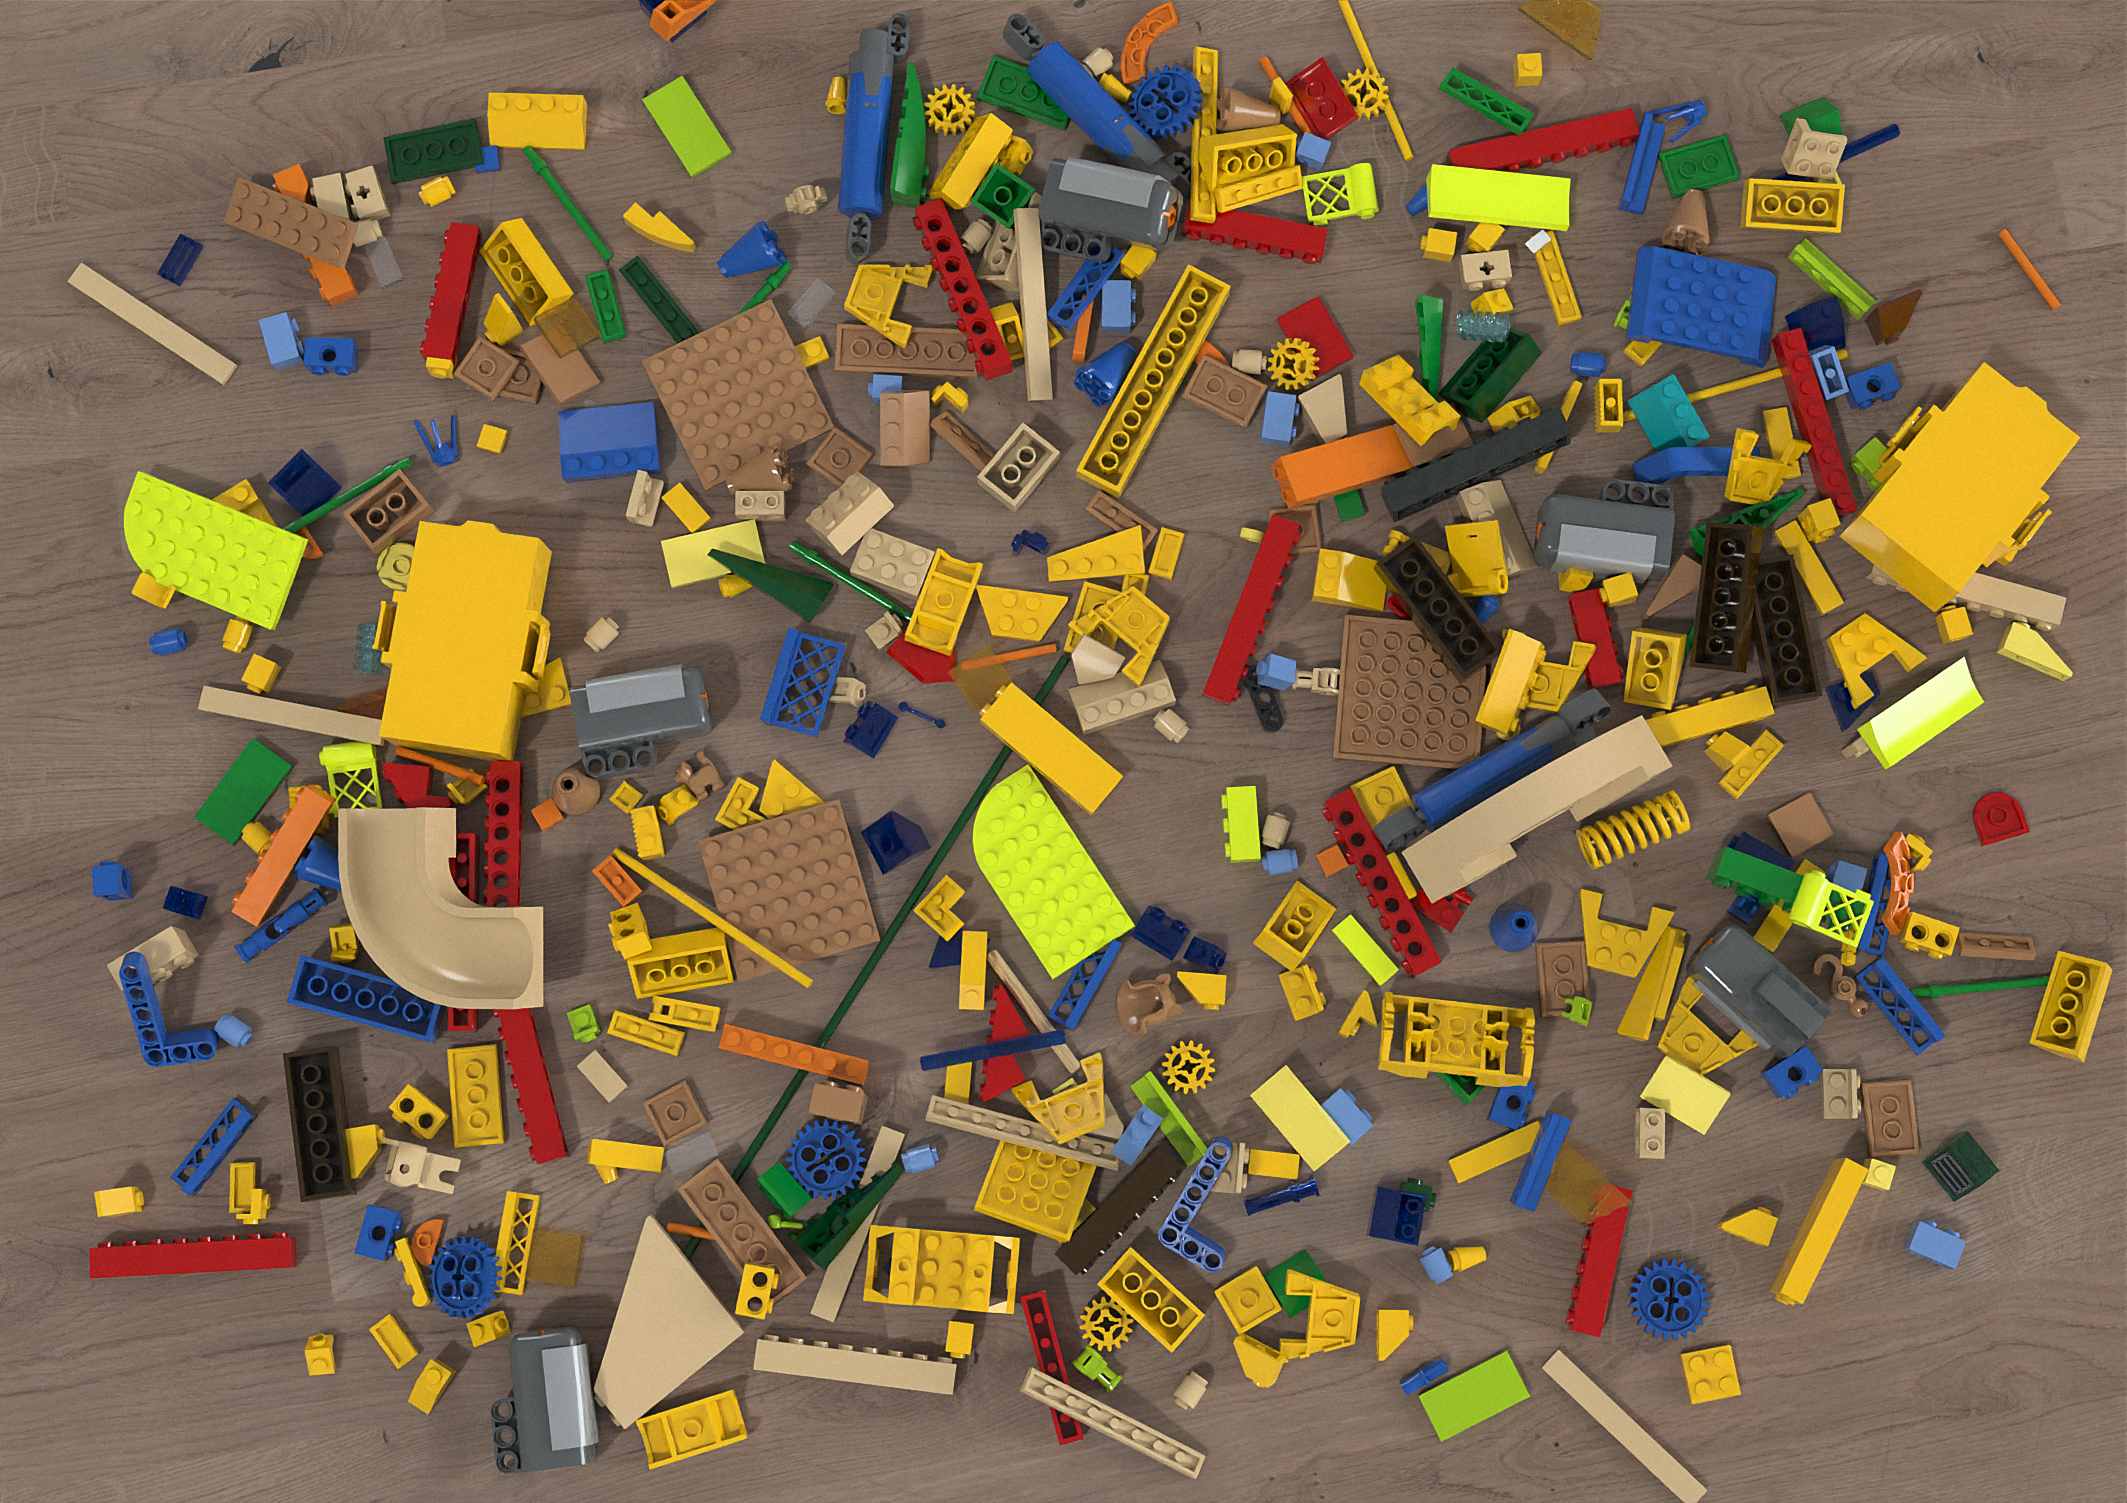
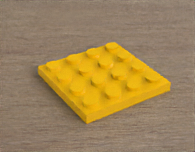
M1000 1140L974 1210L1066 1243L1072 1236L1097 1166Z

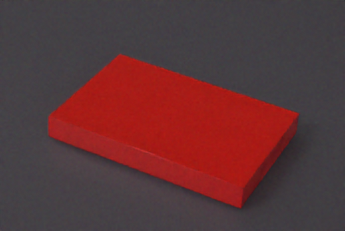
M1323 57L1284 83L1292 93L1293 101L1314 136L1327 140L1359 118L1358 113Z
M1319 296L1278 317L1276 320L1286 338H1292L1293 341L1295 338H1300L1301 343L1304 341L1310 343L1308 349H1316L1315 353L1312 354L1313 357H1319V360L1314 362V365L1319 367V370H1313L1316 378L1354 357ZM1293 348L1295 353L1301 352L1299 349Z

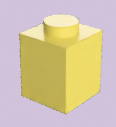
M1864 1159L1863 1167L1869 1170L1862 1184L1881 1191L1889 1190L1896 1166L1875 1159Z

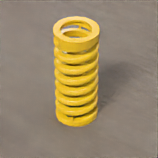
M1670 790L1662 794V796H1656L1653 802L1650 800L1644 801L1641 807L1634 805L1631 807L1630 812L1622 810L1619 812L1618 817L1610 815L1607 817L1606 822L1598 820L1595 822L1594 827L1586 825L1576 829L1577 840L1588 865L1593 870L1603 866L1601 859L1598 860L1595 853L1596 848H1593L1595 842L1604 863L1610 864L1612 862L1610 852L1603 840L1602 831L1607 836L1616 858L1622 859L1624 857L1622 847L1615 835L1614 826L1619 831L1629 854L1635 853L1636 848L1627 830L1626 821L1631 826L1639 847L1646 849L1648 844L1638 823V816L1644 823L1650 841L1653 844H1658L1660 839L1650 818V811L1655 816L1659 830L1665 839L1671 838L1668 821L1671 822L1677 834L1689 831V818L1676 792ZM1661 805L1668 813L1669 817L1666 819L1662 814ZM1677 809H1679L1681 813L1682 820L1677 812Z

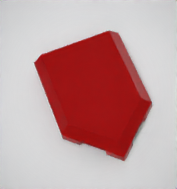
M906 628L886 652L922 684L957 682L955 648H953L951 656L905 641Z

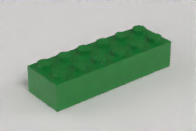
M1724 847L1716 851L1706 879L1711 880L1713 886L1721 889L1730 887L1735 889V894L1745 898H1749L1750 895L1759 898V903L1769 907L1775 904L1782 907V912L1790 914L1804 876L1729 847ZM1832 890L1829 901L1832 907L1843 903L1840 894ZM1859 901L1849 904L1854 917L1862 914L1865 904ZM1845 906L1834 910L1839 924L1850 919ZM1829 913L1821 917L1820 922L1828 924V928L1834 926ZM1852 923L1841 927L1842 932L1854 929Z

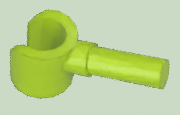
M781 1214L767 1217L768 1225L772 1229L786 1227L802 1229L803 1226L801 1222H782Z

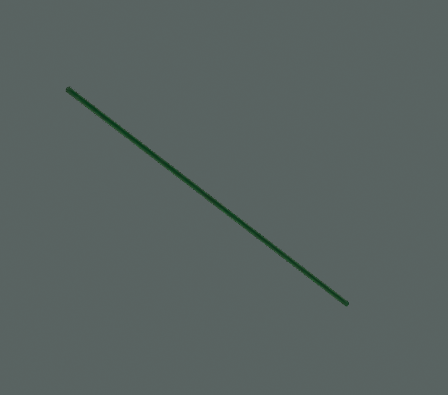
M1061 655L1033 699L1039 706L1042 705L1070 661L1066 656ZM1006 744L813 1047L823 1049L1013 751ZM798 1069L732 1173L731 1177L737 1184L809 1071ZM701 1222L699 1227L706 1228L704 1224ZM692 1236L683 1251L688 1260H690L703 1238Z

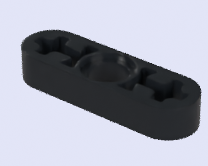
M1257 665L1250 666L1244 679L1249 696L1263 730L1268 733H1276L1283 725V717L1271 687L1266 686V688H1259L1253 692L1252 689L1256 688L1254 680H1249L1248 677L1251 676V671L1257 674ZM1260 693L1268 694L1270 703L1266 706L1259 705L1256 700L1257 695ZM1272 706L1275 710L1270 711L1273 719H1278L1275 728L1272 725L1266 724L1269 719L1267 712L1263 715L1261 714V711H1266Z

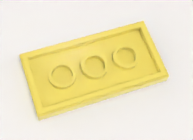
M755 519L661 541L672 589L734 574L707 556L712 548L765 563Z
M1287 1065L1250 1095L1313 1171L1317 1170L1351 1142Z

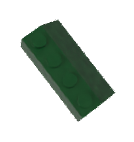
M1498 323L1441 389L1439 395L1448 403H1454L1456 409L1467 418L1483 423L1531 365L1534 364L1542 352L1529 334Z

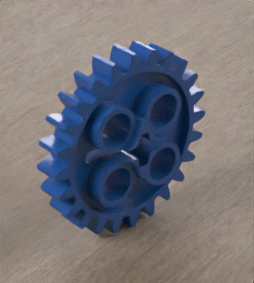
M1165 65L1163 71L1156 67L1155 74L1153 75L1148 71V78L1146 80L1140 78L1142 85H1134L1137 93L1130 94L1133 102L1128 103L1132 109L1129 114L1149 136L1153 135L1156 140L1159 139L1160 135L1167 140L1169 133L1175 138L1178 130L1185 133V125L1193 126L1190 122L1191 119L1199 118L1195 112L1202 111V107L1198 103L1204 101L1200 95L1203 93V90L1192 72H1187L1184 67L1179 70L1174 65L1170 70ZM1156 90L1168 103H1171L1179 111V114H1175L1153 91Z
M828 1119L824 1120L823 1126H820L818 1120H815V1128H811L806 1124V1133L797 1131L800 1136L799 1140L791 1138L795 1147L787 1148L793 1154L792 1157L785 1158L786 1161L792 1162V1166L786 1170L794 1171L795 1174L792 1177L795 1180H799L801 1187H806L805 1191L808 1194L811 1190L814 1191V1199H817L820 1193L823 1194L824 1200H827L829 1193L832 1194L834 1199H837V1191H841V1193L846 1195V1186L852 1189L855 1188L852 1183L853 1179L861 1181L857 1172L865 1171L859 1164L866 1161V1158L860 1157L859 1154L864 1152L865 1148L857 1147L862 1140L860 1138L853 1140L854 1130L846 1133L848 1125L844 1124L839 1129L837 1120L834 1121L832 1126H829ZM830 1135L837 1138V1146L831 1150L827 1149L824 1145L825 1138ZM845 1147V1152L829 1160V1166L821 1164L812 1171L807 1172V1167L823 1159V1153L831 1155L840 1148ZM807 1148H813L816 1153L815 1159L811 1162H806L803 1159V1152ZM841 1157H846L849 1160L850 1165L846 1171H839L836 1167V1162ZM823 1169L827 1172L828 1179L825 1183L819 1184L815 1181V1173Z
M463 1236V1238L455 1237L454 1241L445 1242L446 1248H438L440 1256H432L436 1262L435 1265H428L433 1270V1273L426 1275V1278L432 1279V1283L427 1285V1288L434 1290L429 1297L437 1298L434 1306L442 1307L441 1313H449V1317L466 1319V1317L474 1318L475 1314H483V1308L491 1307L489 1299H497L493 1292L494 1290L501 1289L496 1285V1281L502 1280L503 1277L497 1276V1272L502 1267L495 1266V1263L500 1258L492 1256L494 1248H487L488 1243L481 1242L480 1238Z
M1661 1259L1660 1266L1655 1261H1652V1269L1650 1270L1643 1266L1642 1269L1645 1275L1636 1274L1635 1276L1639 1282L1630 1284L1636 1289L1635 1292L1628 1293L1635 1300L1628 1303V1306L1636 1307L1631 1316L1640 1317L1636 1323L1637 1325L1646 1324L1644 1328L1645 1333L1653 1329L1654 1338H1657L1660 1333H1662L1663 1340H1668L1669 1334H1671L1672 1339L1676 1341L1678 1340V1333L1683 1338H1687V1330L1696 1333L1694 1324L1703 1326V1322L1699 1319L1700 1316H1708L1703 1311V1307L1711 1305L1704 1302V1298L1709 1297L1710 1293L1702 1291L1707 1286V1283L1698 1282L1702 1277L1701 1274L1692 1275L1694 1267H1689L1685 1270L1686 1262L1681 1261L1677 1267L1676 1259H1671L1669 1265H1667L1665 1259ZM1670 1277L1673 1278V1283H1672V1286H1671V1290H1670V1283H1669V1278H1670ZM1657 1278L1661 1279L1664 1284L1660 1292H1656L1652 1285ZM1681 1282H1685L1688 1286V1292L1684 1296H1681L1677 1290ZM1670 1294V1297L1674 1298V1303H1669L1668 1308V1302L1664 1301V1297ZM1655 1303L1661 1308V1313L1656 1318L1650 1313V1307ZM1678 1307L1684 1308L1686 1312L1685 1318L1681 1321H1678L1675 1317V1310ZM1669 1309V1321L1666 1322L1665 1316L1667 1314V1310Z

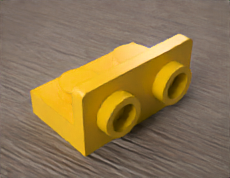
M1010 134L1011 141L1005 149H1001L998 153L999 159L997 163L1020 177L1027 163L1030 162L1034 151L1025 139ZM992 168L988 169V171L985 174L986 177L988 176Z
M1305 964L1296 968L1293 972L1288 971L1278 975L1294 1021L1324 1011L1323 1005H1326V1000L1322 991H1317L1314 982L1318 980L1313 967L1309 969L1308 965Z

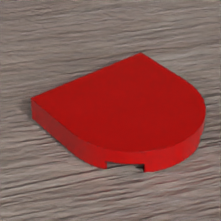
M1992 792L1983 796L1973 808L1972 819L1981 847L2030 832L2019 802L2003 792Z

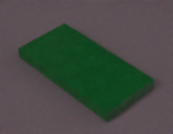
M476 118L383 137L392 184L475 168V166L484 164Z

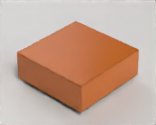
M552 798L530 810L544 832L565 819Z
M1338 845L1315 856L1326 878L1349 866Z

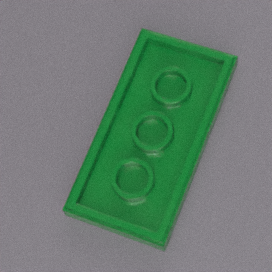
M993 55L977 94V100L1065 131L1070 117L1027 74V67Z
M252 738L194 818L235 846L243 836L242 830L244 827L254 821L293 766Z

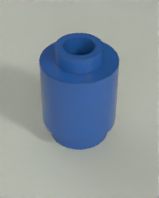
M1572 353L1571 373H1576L1577 376L1600 377V373H1605L1606 359L1602 358L1601 353Z
M179 627L154 633V636L149 637V644L154 655L164 656L184 651L185 645H188V637L185 631H181Z

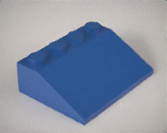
M655 402L559 411L560 461L562 479L566 483L636 476L638 470L645 471L648 475L662 473Z

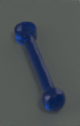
M906 702L899 704L901 712L908 711L936 724L940 729L944 728L945 721L943 719L937 720L908 707Z

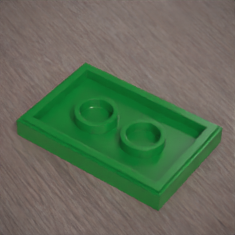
M1726 134L1658 154L1672 199L1682 197L1690 189L1703 191L1738 181L1741 178Z

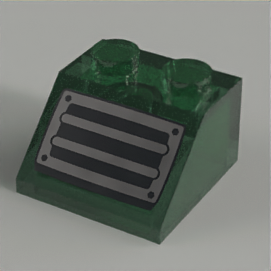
M1968 1131L1957 1133L1922 1161L1923 1165L1953 1202L1977 1189L2000 1171Z

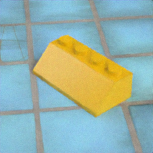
M489 92L487 117L490 146H497V148H525L530 145L532 149L585 150L587 103L583 95Z
M992 113L974 118L972 125L969 126L928 190L927 196L933 200L941 198L944 205L955 210L967 208L974 197L972 194L976 188H980L986 179V172L989 168H993L998 161V153L1001 149H1005L1011 141L1009 136L1013 129Z
M1280 124L1200 137L1199 162L1209 191L1214 192V188L1295 165L1297 133Z
M522 218L501 222L479 251L531 327L561 309L574 294Z
M1509 629L1475 720L1483 728L1508 737H1512L1513 732L1516 733L1521 723L1519 715L1522 709H1526L1529 702L1528 691L1530 686L1534 687L1538 674L1535 672L1538 664H1542L1546 656L1545 646L1541 642Z
M718 927L650 939L652 950L627 958L637 999L734 982L725 932Z
M2058 951L2029 1043L2055 1055L2084 1063L2112 974L2110 966L2102 961Z
M1131 1247L1126 1250L1097 1284L1171 1353L1205 1316L1204 1313Z

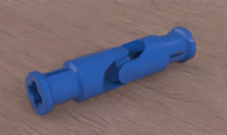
M316 887L313 888L311 894L301 901L297 900L291 904L283 917H280L282 915L275 916L251 933L252 936L240 945L236 944L234 947L237 953L246 963H249L251 961L250 958L261 950L266 951L289 934L292 929L290 926L303 924L311 918L312 913L322 906H328V902ZM316 900V902H315L314 904H312V905L309 906V907L307 906V905L310 904L312 901ZM273 922L275 930L282 935L276 938L268 935L267 928L269 924Z

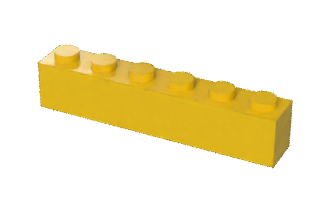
M1752 685L1744 688V692L1735 695V692L1731 691L1720 695L1721 699L1712 701V698H1706L1698 701V705L1689 708V705L1685 704L1674 708L1675 712L1666 714L1665 711L1651 714L1652 718L1645 721L1661 748L1767 719L1773 716L1775 712L1766 686L1758 688V685Z

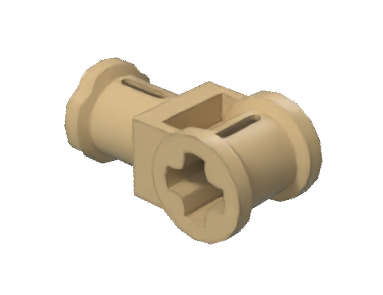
M1296 668L1295 683L1292 685V689L1297 687L1311 688L1310 692L1329 696L1338 695L1337 680L1340 670L1335 668H1313L1312 672L1298 671V668Z

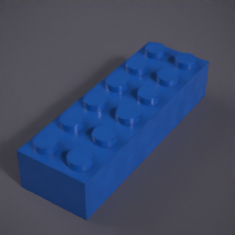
M303 955L300 957L287 999V1003L434 1044L446 1008L444 1005L435 1004L414 995L391 979Z

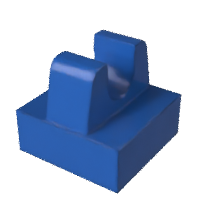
M1737 895L1727 912L1744 924L1749 925L1762 904L1751 896L1745 898Z

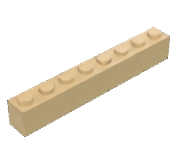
M1870 561L1866 578L1872 579L1874 584L1882 586L1890 584L1896 586V589L1899 591L1908 592ZM1975 572L1961 591L1946 604H1962L1971 611L1979 612L1983 610L1990 612L1989 615L1996 618H2004L2005 616L2012 618L2015 623H2030L2036 625V628L2039 630L2051 631V629L2053 630L2061 623L2066 597Z
M764 1334V1339H757L753 1370L949 1395L954 1393L957 1363H952L953 1358L938 1356L937 1361L927 1360L928 1355L913 1353L912 1358L902 1357L903 1352L888 1350V1355L879 1354L877 1348L863 1347V1351L853 1350V1345L838 1344V1348L828 1347L829 1342L814 1341L813 1345L803 1344L804 1339L789 1337V1341L785 1342L778 1341L779 1336Z

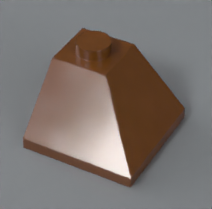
M1921 289L1876 307L1867 317L1865 322L1877 346L1883 343L1888 346L1899 340V336L1905 330L1922 295Z

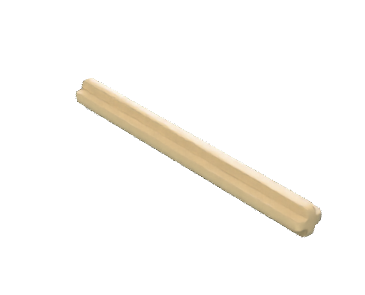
M992 950L987 954V961L1068 1071L1074 1073L1081 1067L1080 1063L997 950Z

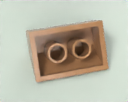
M881 390V465L905 466L930 462L929 390Z

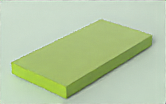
M683 76L642 99L691 178L696 177L732 155L731 150Z
M1507 1351L1418 1395L1441 1442L1530 1397Z

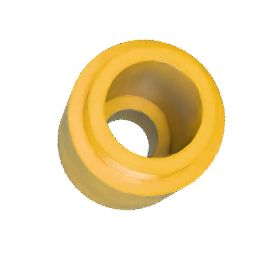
M439 176L421 185L422 191L418 192L424 205L429 203L431 207L452 198L451 195L456 193L448 176L443 178Z
M236 616L235 620L230 619L222 639L224 642L222 648L241 654L242 649H245L253 629L249 625L250 621Z
M250 822L242 830V840L258 855L264 849L268 851L272 844L269 841L272 833L260 822Z

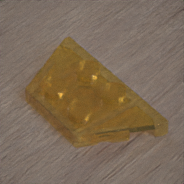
M1532 0L1528 3L1524 2L1519 6L1518 11L1588 61L1591 62L1593 60L1602 14L1601 9L1588 0Z
M1563 1140L1551 1169L1546 1191L1575 1219L1584 1225L1594 1221L1599 1216H1606L1623 1206L1628 1207L1633 1203L1566 1140Z

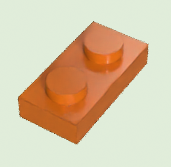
M611 855L592 870L623 907L628 906L643 893L640 887Z

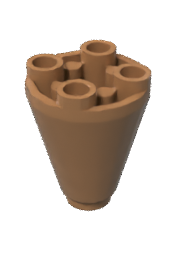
M1222 88L1221 97L1217 99L1218 134L1279 125L1281 113L1279 109H1275V106L1234 88Z
M1690 189L1682 196L1662 234V248L1693 255L1701 254L1707 250L1710 238L1704 194L1701 191Z
M771 446L732 471L729 476H726V484L730 493L733 495L736 494V491H790L792 489V482L796 481V475L793 468L788 467L786 461L788 455L785 447Z
M571 767L563 770L556 776L552 784L551 795L555 805L562 812L569 815H582L597 806L600 798V786L598 780L589 776L584 768ZM572 782L573 787L571 789H567Z

